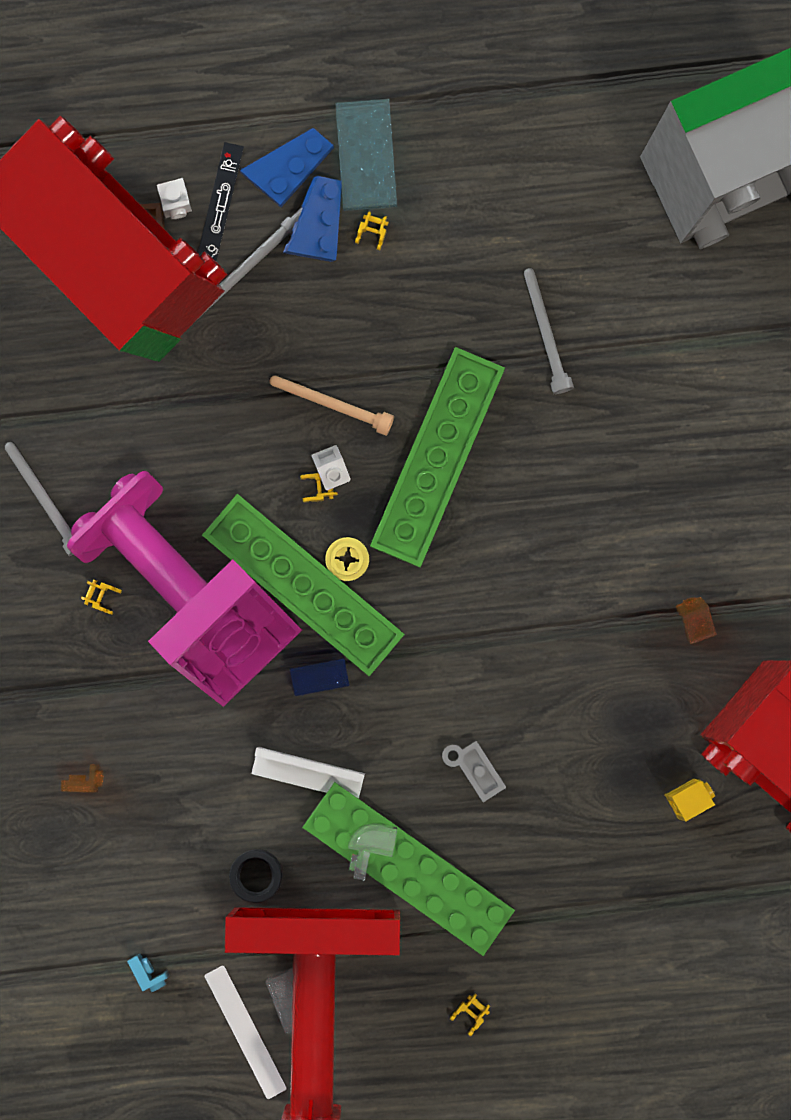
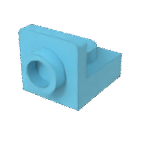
M138 954L127 961L142 991L150 988L151 992H154L166 985L165 979L170 976L168 971L152 978L151 973L154 970L147 957L142 958L141 954Z

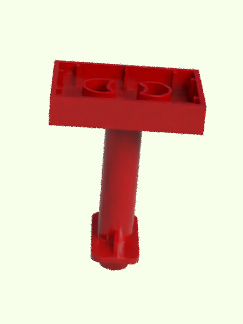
M235 907L226 916L225 953L293 954L290 1104L285 1105L281 1120H340L341 1105L333 1104L336 954L400 955V910Z

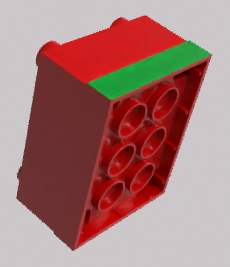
M61 115L50 126L38 119L0 159V229L119 351L160 362L181 340L180 336L225 292L219 283L228 274L205 251L199 255L181 237L176 241L105 169L114 160V157L95 138L90 135L85 141V138Z

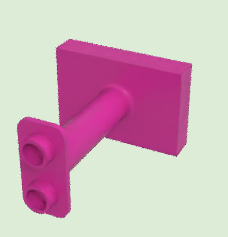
M142 471L137 475L128 474L114 485L111 491L112 499L97 513L89 512L75 522L71 529L72 537L67 543V548L82 562L89 563L97 558L107 547L113 545L177 612L148 642L173 668L224 707L302 629L234 560L228 563L207 583L144 518L146 509L160 497L163 487L147 471Z

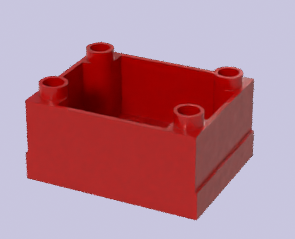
M791 660L763 661L700 734L710 743L701 755L725 776L732 771L749 786L755 782L791 813ZM790 821V823L785 827L790 833H791V821Z

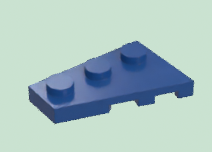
M312 128L241 169L240 173L279 207H282L333 150L334 146Z
M321 176L313 178L302 204V212L298 221L294 224L293 234L289 243L286 244L283 253L329 262L336 260L342 181Z

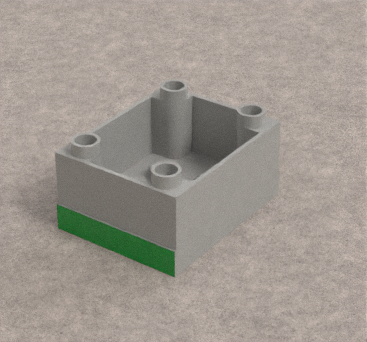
M791 48L670 101L640 158L680 243L695 238L699 249L709 247L729 236L725 223L791 194Z

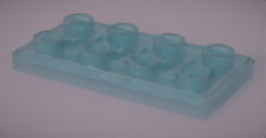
M389 99L336 103L343 211L397 207Z

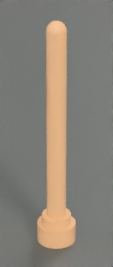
M272 376L270 378L272 386L372 424V428L377 429V433L387 436L390 431L394 415L383 412V414L377 413L376 415L281 377Z

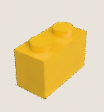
M692 779L665 794L677 818L685 822L715 805L712 800L715 794L710 785L697 779Z

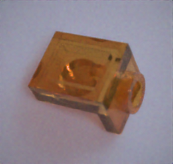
M701 597L688 598L682 604L676 605L677 612L682 617L686 636L690 644L716 636L709 606Z
M90 764L89 781H86V775H69V780H61V791L98 792V787L103 785V770H99L98 764Z

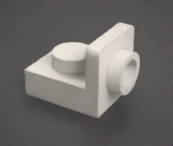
M183 178L157 185L163 213L166 218H183L187 215V212L192 211Z
M337 445L311 455L326 490L350 481V476Z

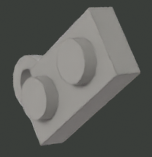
M477 741L464 749L457 745H449L444 749L442 753L443 761L448 766L456 767L459 765L482 802H485L506 788ZM452 750L458 753L456 761L448 759V753Z

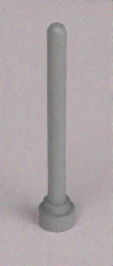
M528 268L524 271V276L554 375L551 377L552 382L550 385L553 394L565 393L574 389L571 377H568L567 373L563 371L535 272L533 269Z
M8 442L5 445L6 452L62 535V542L64 543L62 547L68 556L74 555L67 548V543L72 537L71 529L15 444Z

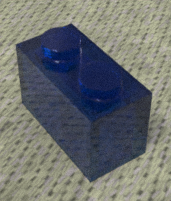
M345 659L290 669L296 697L350 687Z

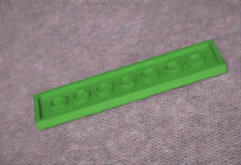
M457 347L454 348L372 540L371 548L421 568L505 367Z
M238 494L202 535L230 560H234L249 576L369 677L405 635Z
M336 782L332 784L302 827L482 956L487 952L515 911L508 904Z

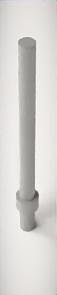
M303 208L299 209L291 218L287 217L280 223L281 227L219 284L225 292L211 306L288 235L292 236V229L295 222L298 221Z

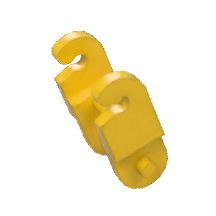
M369 211L363 217L366 220L365 223L361 222L355 243L359 244L363 232L370 231L378 234L380 237L377 250L380 251L386 235L384 226H388L389 222L386 221L387 216L380 219L371 216ZM369 221L380 224V230L367 227Z
M319 473L300 476L301 480L309 478L317 481V496L303 498V502L324 501V497L333 499V496L338 495L337 492L333 491V488L329 489L328 493H322V480Z
M93 580V582L87 581V584L90 585L86 597H81L82 600H85L84 604L93 603V608L112 615L113 611L102 608L100 602L104 592L108 589L121 593L122 590L102 582L99 586L96 584V580ZM97 587L101 589L97 601L95 602L91 600L95 588Z
M476 993L473 996L469 995L467 997L469 1001L467 1003L462 1002L449 1018L453 1021L461 1011H466L473 1017L476 1023L469 1030V1036H472L474 1031L484 1022L482 1018L484 1014L488 1015L490 1013L488 1011L490 1005L486 1007L475 999ZM471 1003L481 1011L478 1016L468 1008Z

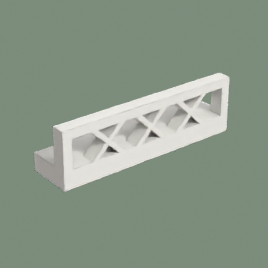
M262 747L256 748V757L251 774L325 793L336 782L359 799L365 773Z

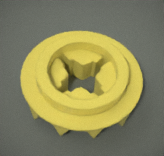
M341 538L333 542L328 548L325 558L326 566L339 580H356L365 573L369 564V554L366 547L357 539ZM350 548L351 557L359 560V562L350 563L347 571H345L344 562L335 558L345 556L347 549Z

